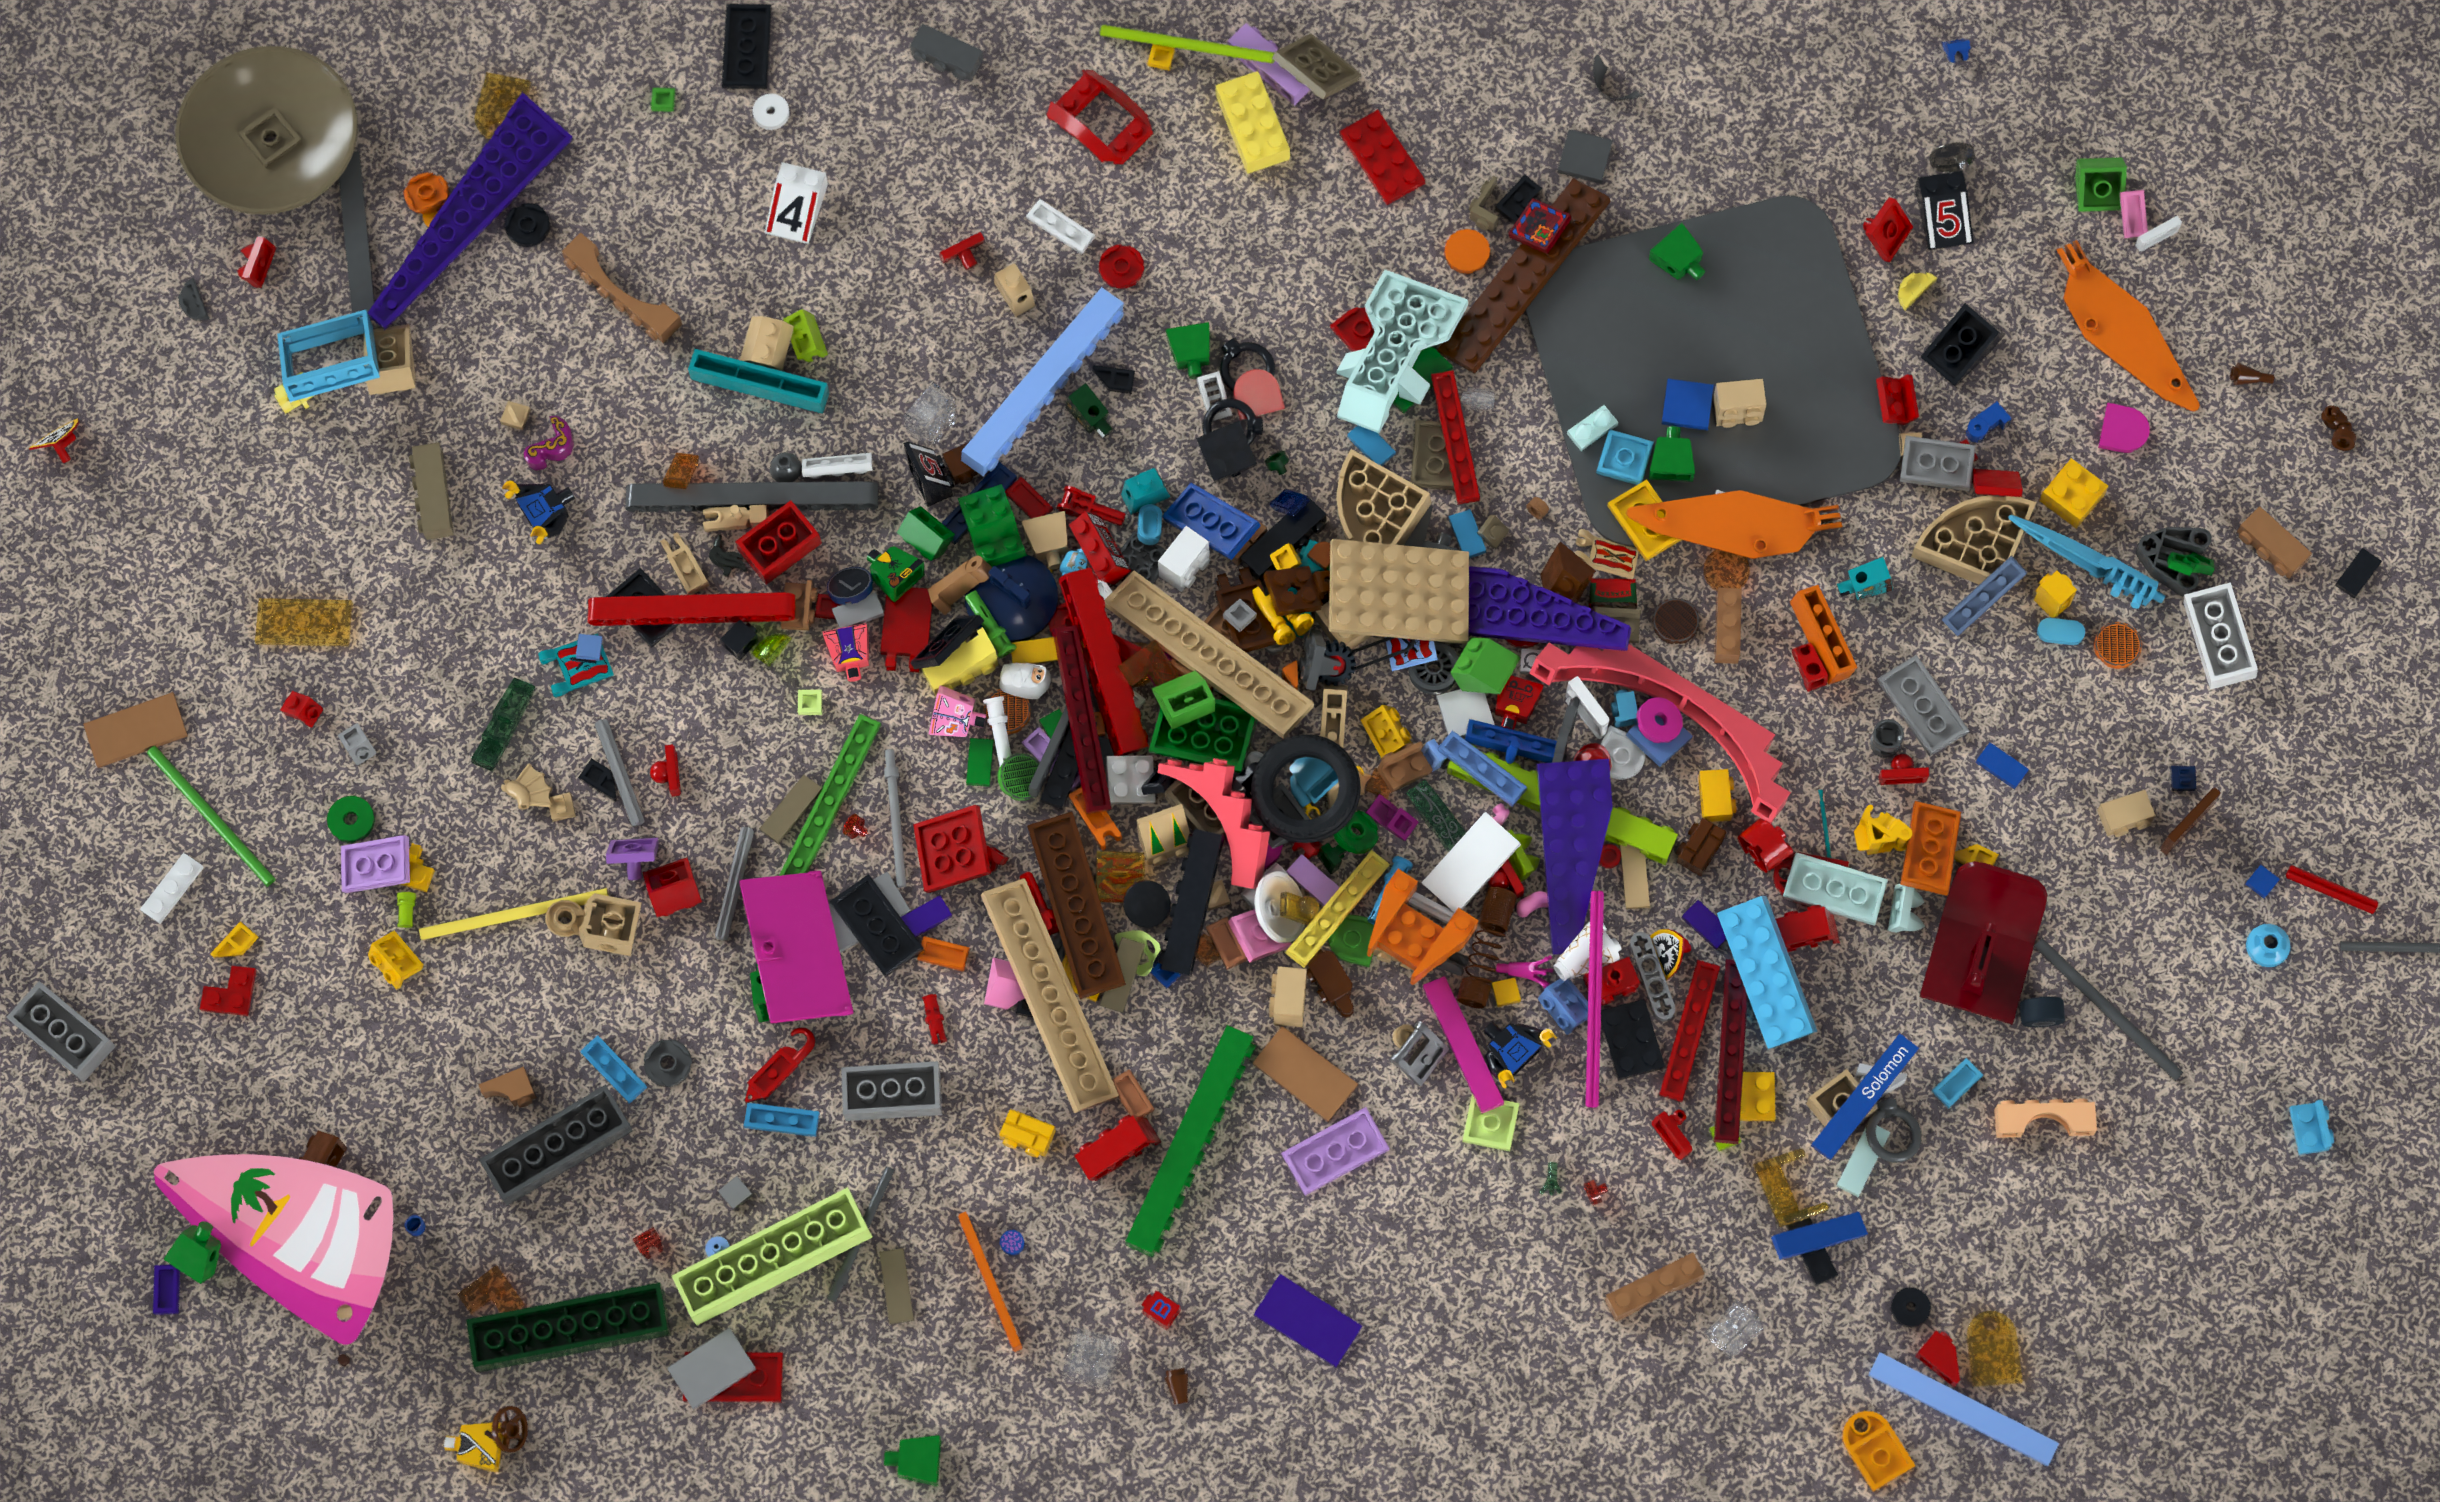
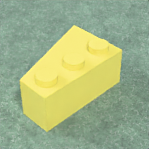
M983 627L977 630L978 636L969 642L965 640L940 666L922 668L923 674L935 697L940 685L954 690L955 687L961 684L966 686L975 680L974 677L982 673L983 675H988L996 669V666H998L996 650Z

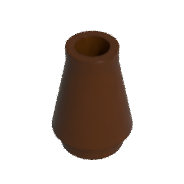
M1185 1368L1165 1371L1166 1377L1164 1379L1174 1405L1187 1403L1188 1373L1186 1374Z

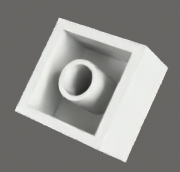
M1185 526L1158 560L1159 577L1180 592L1185 587L1190 588L1196 580L1195 575L1199 569L1203 571L1210 562L1209 541Z

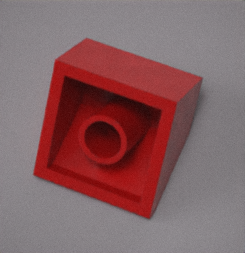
M688 857L642 872L656 917L669 916L675 911L693 908L702 902Z

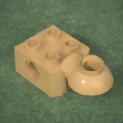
M594 893L587 900L583 910L575 902L560 900L548 908L545 914V922L548 929L557 936H580L583 947L631 956L640 916L641 902ZM567 917L571 922L563 924L559 919Z

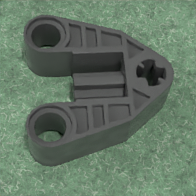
M2166 527L2144 535L2140 539L2135 553L2151 577L2184 597L2185 594L2195 591L2199 583V577L2196 573L2188 576L2168 568L2167 559L2172 552L2183 554V551L2191 554L2192 552L2199 555L2204 554L2212 541V536L2204 528ZM2194 539H2201L2205 545H2198ZM2146 545L2151 547L2150 551L2145 550ZM2187 580L2192 586L2186 587L2181 581Z

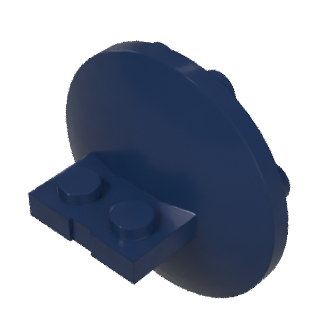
M1030 555L993 566L988 572L989 578L985 582L977 584L964 595L965 598L966 595L975 590L978 592L999 627L1002 626L1006 629L1005 634L1011 643L1025 641L1041 633L1049 625L1058 606V590L1052 573L1041 561ZM965 600L968 616L975 615Z

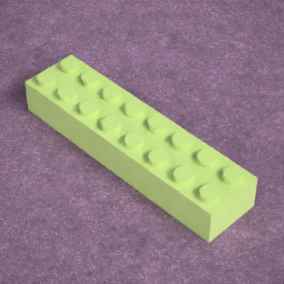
M847 1187L672 1275V1278L690 1317L696 1325H699L873 1236L853 1195Z

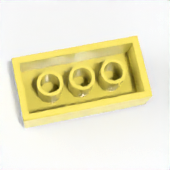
M1259 71L1216 85V98L1247 174L1290 160L1289 145Z

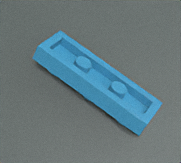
M598 1035L580 1051L629 1104L647 1088L640 1078Z
M747 1103L744 1128L816 1137L820 1113L819 1111Z

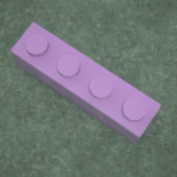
M1247 23L1227 41L1228 45L1269 52L1279 50L1273 41H1267L1256 27L1251 28ZM1237 58L1253 72L1259 71L1261 79L1294 106L1310 91L1306 85L1298 82L1290 72L1281 68L1276 61L1274 64Z

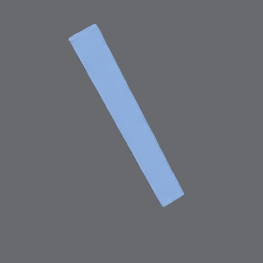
M1882 1353L1878 1354L1869 1373V1376L2046 1466L2050 1464L2059 1445L2058 1442Z

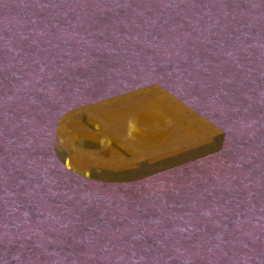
M486 73L475 112V124L482 136L491 139L494 133L489 132V127L493 124L501 125L506 114L522 92L528 97L531 87L530 80Z
M1985 1311L1975 1316L1966 1332L1972 1387L2022 1383L2017 1334L2012 1321L2006 1315L1996 1311ZM1987 1317L1993 1318L1997 1323L1996 1329L1987 1330L1983 1325V1320Z

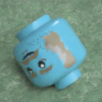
M1078 549L1077 551L1071 550L1066 553L1059 570L1063 576L1066 573L1089 567L1092 568L1083 550Z

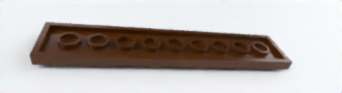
M1573 178L1551 205L1569 213L1572 219L1549 253L1546 254L1521 243L1460 320L1449 341L1443 342L1437 351L1443 357L1475 374L1611 202L1609 196Z

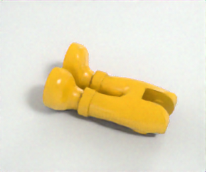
M1258 586L1254 588L1252 593L1257 606L1276 630L1274 634L1276 643L1278 645H1286L1293 642L1296 635L1290 626L1286 624L1284 618L1276 615L1270 595L1265 596ZM1308 613L1285 615L1299 636L1305 634L1314 623L1313 617Z

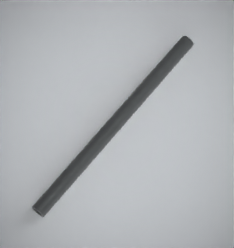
M2043 938L2035 944L2034 947L2173 1080L2176 1081L2184 1073Z

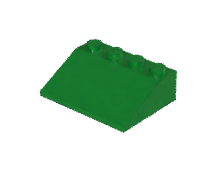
M1215 699V712L1171 729L1160 707L1149 753L1202 765L1205 762H1213V758L1227 760V765L1235 766L1234 772L1241 773L1253 739L1257 719L1235 703Z

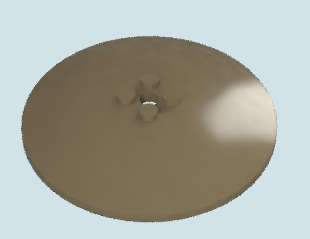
M283 46L254 47L236 52L218 61L207 69L191 86L181 104L175 130L176 147L180 162L187 176L198 190L210 200L225 208L241 213L276 214L299 208L313 201L339 179L350 162L355 149L358 117L348 87L336 71L327 63L312 54L295 48ZM269 134L277 135L273 142H266V136Z

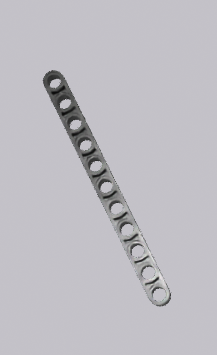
M868 481L639 483L626 486L625 509L629 512H635V510H639V512H658V510H662V512H682V510H685V512H703V509L731 507L732 505L745 507L747 510H750L749 506L767 505V510L774 511V509H780L791 500L801 511H821V508H824V510H844V508H847V510H867V508L876 510L878 509L879 485Z

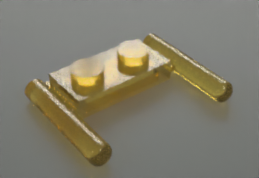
M1802 1148L1753 1164L1779 1228L1829 1210L1826 1202L1802 1210L1798 1209L1796 1200L1780 1165L1804 1158L1805 1151Z

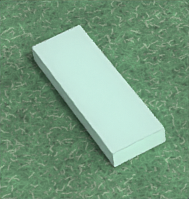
M1876 1126L1877 1140L1884 1147L1891 1132ZM1866 1128L1837 1184V1187L1859 1197L1878 1159V1156L1868 1144Z

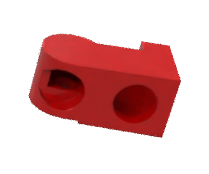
M1809 642L1793 648L1792 655L1804 680L1807 692L1827 685L1828 674L1813 645Z

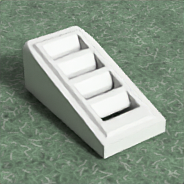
M1219 371L1197 377L1196 381L1206 411L1212 406L1209 401L1222 398V400L1227 399ZM1216 381L1217 385L1205 388L1204 384ZM1219 389V394L1208 397V392ZM1225 408L1226 411L1217 413L1213 421L1232 416L1231 409Z

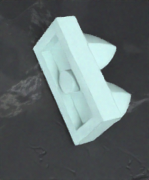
M1603 405L1569 429L1567 435L1580 451H1583L1607 434L1609 429L1612 430L1618 426V421L1606 406Z
M1900 883L1895 885L1888 931L1896 933L1903 930L1917 931L1925 927L1922 920L1911 912V908L1919 907L1924 903L1922 896L1914 888L1900 885Z

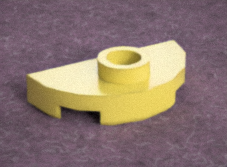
M1911 273L1905 277L1900 284L1898 299L1902 308L1906 311L1936 282L1937 277L1930 273Z

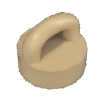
M1404 1024L1394 1030L1393 1041L1398 1048H1401L1415 1030L1414 1027Z

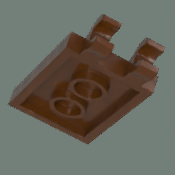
M1248 567L1239 569L1240 585L1231 587L1226 573L1217 575L1218 581H1216L1219 590L1215 591V598L1222 617L1223 613L1239 599L1257 613L1256 618L1241 632L1224 619L1232 643L1246 653L1276 645L1277 643L1274 640L1276 630L1257 606L1252 590L1257 586L1264 592L1260 579L1253 581Z

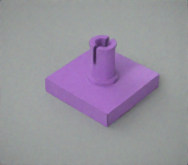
M658 838L611 840L606 853V863H626L628 880H639L642 878L641 862L655 861L659 848Z

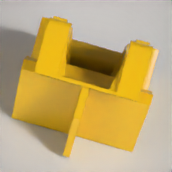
M1868 805L1859 825L1854 830L1857 850H1866L1867 855L1891 852L1893 848L1897 851H1904L1907 841L1912 836V830L1900 819L1894 818L1887 812L1885 814L1881 812L1878 818H1872L1870 813L1873 811V805Z

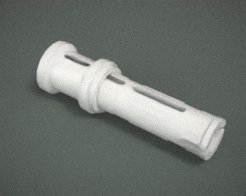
M1004 696L983 700V703L987 706L989 716L987 723H989V726L992 725L1000 767L1006 758L1012 756L1005 724L1008 716L1004 713L1002 703Z

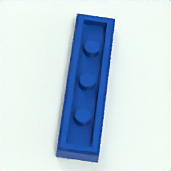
M1855 1212L1773 1235L1771 1239L1779 1260L1862 1238L1868 1232L1860 1212Z

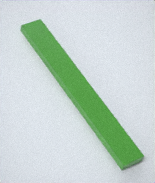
M859 714L779 876L809 872L881 727L880 722Z

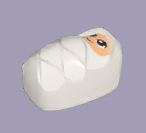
M1017 662L1004 664L1000 674L999 687L1003 692L1026 699H1039L1049 689L1051 674L1047 668L1036 664Z

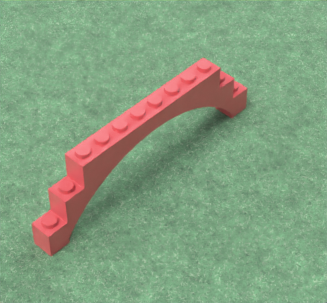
M1549 642L1536 657L1529 674L1547 685H1550L1552 682L1571 681L1578 676L1581 681L1619 685L1643 692L1654 698L1660 697L1671 701L1679 711L1697 722L1711 734L1734 761L1750 793L1753 805L1752 813L1771 824L1783 809L1791 792L1773 782L1783 763L1766 753L1775 734L1645 653L1628 644L1627 651L1611 649L1601 651L1598 648L1576 646L1570 654H1567Z

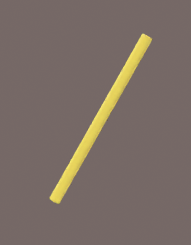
M604 888L419 929L421 940L541 915L545 914L553 903L560 900H570L582 906L587 903V900L594 893L609 896L608 890Z

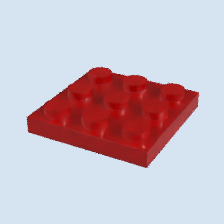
M972 805L913 824L924 892L932 893L991 874L980 806Z

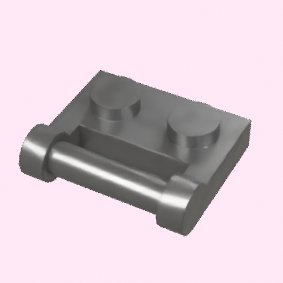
M1418 1021L1414 1026L1415 1030L1396 1054L1393 1053L1389 1060L1416 1085L1422 1086L1448 1052L1449 1048L1425 1024ZM1423 1035L1425 1037L1424 1041L1421 1043V1045L1418 1047V1049L1415 1051V1053L1412 1055L1409 1061L1406 1062L1404 1060L1405 1057L1408 1055V1053L1411 1051V1049L1415 1046V1044Z

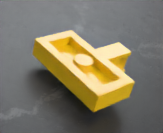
M412 843L409 849L410 883L399 885L427 893L435 870L423 866L424 860L420 859L423 849L420 845Z

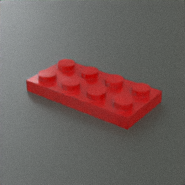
M1379 110L1339 131L1340 136L1386 205L1426 184L1425 178Z

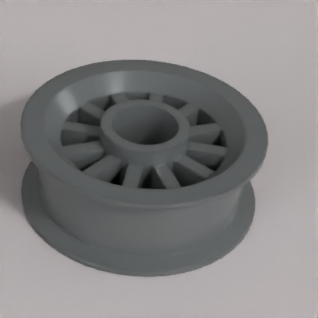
M1434 641L1436 653L1439 654L1438 660L1419 664L1420 666L1408 667L1412 684L1421 692L1431 695L1448 691L1456 682L1451 673L1447 671H1452L1458 656L1449 645ZM1435 664L1439 666L1440 670L1431 672L1427 667Z

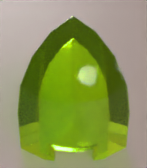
M785 634L769 635L756 646L751 655L770 667L792 638Z

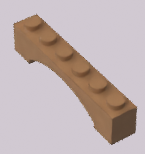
M581 232L562 250L563 262L570 270L576 269L580 272V277L588 285L593 283L597 287V292L603 298L609 297L613 300L614 307L621 313L626 311L630 315V320L636 326L642 325L646 328V333L654 341L659 339L664 344L682 325L680 316L664 302L661 305L646 303L619 289L601 269L597 261V257L600 255L597 246Z

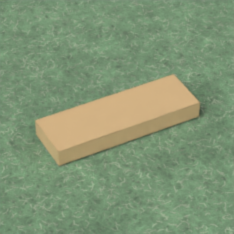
M1620 845L1626 909L1650 908L1645 855L1640 853V849L1631 845Z

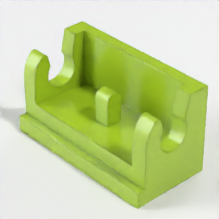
M801 309L783 319L788 324L794 326L791 343L798 360L802 359L806 362H812L813 356L825 357L828 355L814 314Z

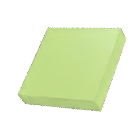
M1472 1094L1462 1142L1510 1151L1519 1103L1503 1100L1504 1105L1481 1114Z

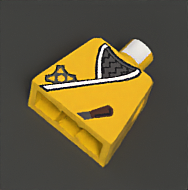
M493 1422L461 1425L459 1437L446 1436L444 1449L446 1451H457V1461L459 1463L498 1473L501 1450L495 1444L491 1433ZM499 1433V1437L502 1442L503 1436L501 1435V1433Z

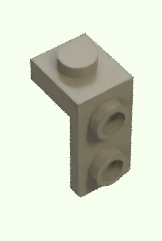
M1494 175L1490 181L1486 180L1480 190L1481 195L1478 199L1474 198L1468 208L1470 220L1475 222L1476 226L1481 230L1487 231L1488 229L1491 232H1494L1498 226V216L1484 209L1483 206L1497 186V177Z

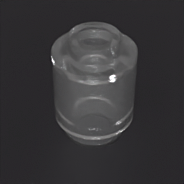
M1467 386V391H1462L1461 404L1465 405V410L1487 412V409L1493 410L1495 391H1489V388Z

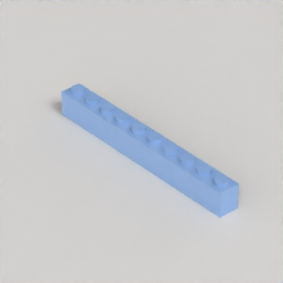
M1101 287L962 450L961 461L982 476L988 470L990 472L993 471L999 462V457L1002 454L1006 455L1013 445L1012 442L1016 437L1021 438L1027 429L1028 423L1030 421L1034 422L1041 413L1040 409L1044 405L1051 403L1058 388L1062 389L1069 380L1068 376L1072 372L1076 373L1079 370L1086 355L1089 357L1096 349V343L1100 339L1104 340L1110 332L1109 328L1113 323H1119L1124 315V302Z

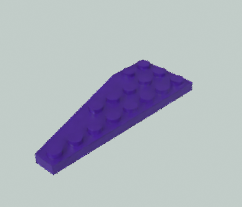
M1469 566L1468 636L1539 643L1550 642L1551 644L1621 651L1628 650L1631 627L1607 615L1592 611L1589 607L1574 603L1571 599L1546 588L1538 587L1521 577L1513 576L1503 569Z

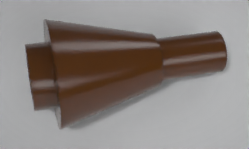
M2239 362L2230 371V380H2233L2234 385L2258 382L2273 384L2275 379L2273 374L2260 373V371Z

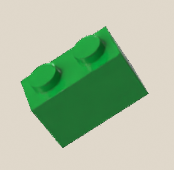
M921 506L908 512L897 531L906 543L915 547L924 558L930 561L943 556L955 536L951 530Z

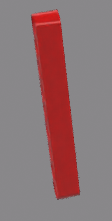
M788 592L593 597L588 599L587 623L593 626L736 623L739 619L742 622L791 621L795 619L796 595Z

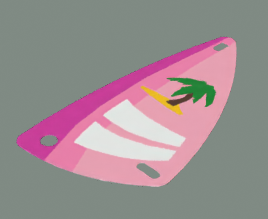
M232 1154L202 1156L165 1162L156 1166L154 1169L155 1184L191 1225L198 1226L202 1221L212 1224L213 1230L211 1235L221 1242L219 1253L242 1274L286 1309L336 1342L348 1345L358 1338L379 1296L390 1257L393 1234V1199L388 1187L366 1177L329 1165L270 1155ZM169 1170L178 1176L179 1183L177 1185H172L164 1179ZM377 1196L381 1197L382 1203L370 1220H365L364 1213L374 1198ZM346 1304L352 1308V1316L348 1321L343 1322L338 1319L337 1311L340 1306Z

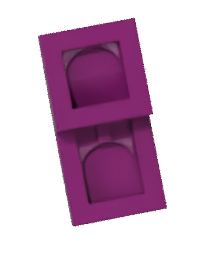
M1381 794L1377 795L1365 811L1376 823L1403 841L1408 838L1419 823L1401 807L1397 808Z

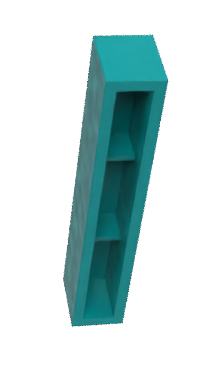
M698 349L694 350L688 367L691 380L821 414L824 412L830 394L828 384L825 382Z

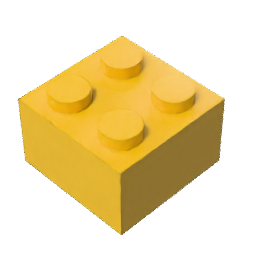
M2071 458L2043 491L2039 501L2077 529L2104 497L2109 486Z

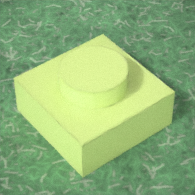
M798 690V715H822V690Z

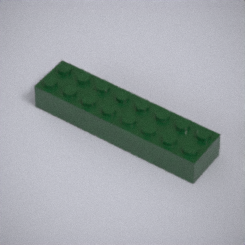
M660 1282L466 1319L472 1364L478 1373L671 1336L664 1288Z

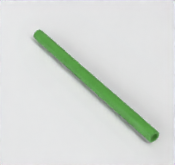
M156 746L151 747L147 751V755L265 886L269 887L276 880L274 876Z

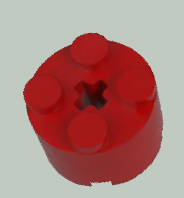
M1762 818L1749 826L1737 838L1743 851L1746 854L1750 853L1755 859L1753 863L1764 873L1774 869L1794 853L1791 846L1784 841V838H1786L1784 831L1779 826L1774 828L1772 823L1770 824Z

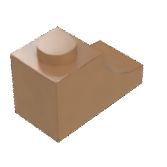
M524 1067L478 1084L484 1098L504 1097L510 1100L514 1107L528 1106L532 1103L533 1099L537 1098Z

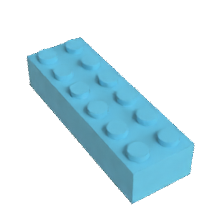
M1760 896L1718 912V918L1767 1048H1775L1818 1032L1767 896Z

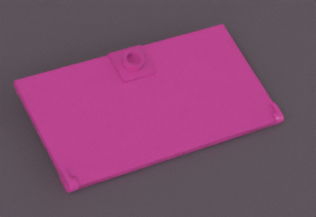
M810 871L809 873L740 880L739 884L770 1023L853 1014L854 1011L822 872Z

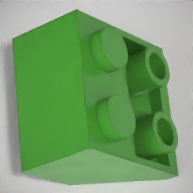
M1196 671L1152 688L1171 729L1215 712V698L1206 680Z

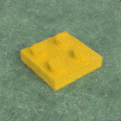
M1743 1072L1740 1121H1775V1072Z

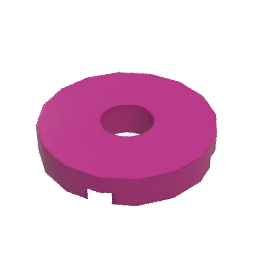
M1655 697L1648 699L1639 707L1636 714L1640 732L1645 738L1654 743L1671 742L1680 734L1683 727V718L1679 709L1674 703L1665 698ZM1655 716H1659L1663 719V726L1657 724V722L1655 721Z

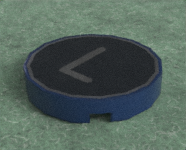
M845 568L836 572L829 579L827 592L831 600L840 605H846L845 602H851V604L858 603L872 592L873 579L869 571L864 568Z

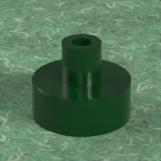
M1279 451L1270 455L1264 462L1269 471L1277 470L1278 474L1282 475L1287 472L1285 465L1289 462V458L1285 451Z

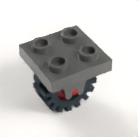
M1311 628L1310 635L1306 636L1303 648L1306 650L1304 658L1301 657L1298 664V671L1301 672V680H1303L1305 688L1315 690L1318 678L1322 683L1325 681V684L1330 686V683L1338 686L1337 682L1340 681L1342 684L1346 683L1345 679L1350 680L1352 678L1351 673L1354 674V666H1356L1350 647H1346L1342 641L1339 644L1338 640H1333L1331 644L1329 640L1324 642L1321 631Z

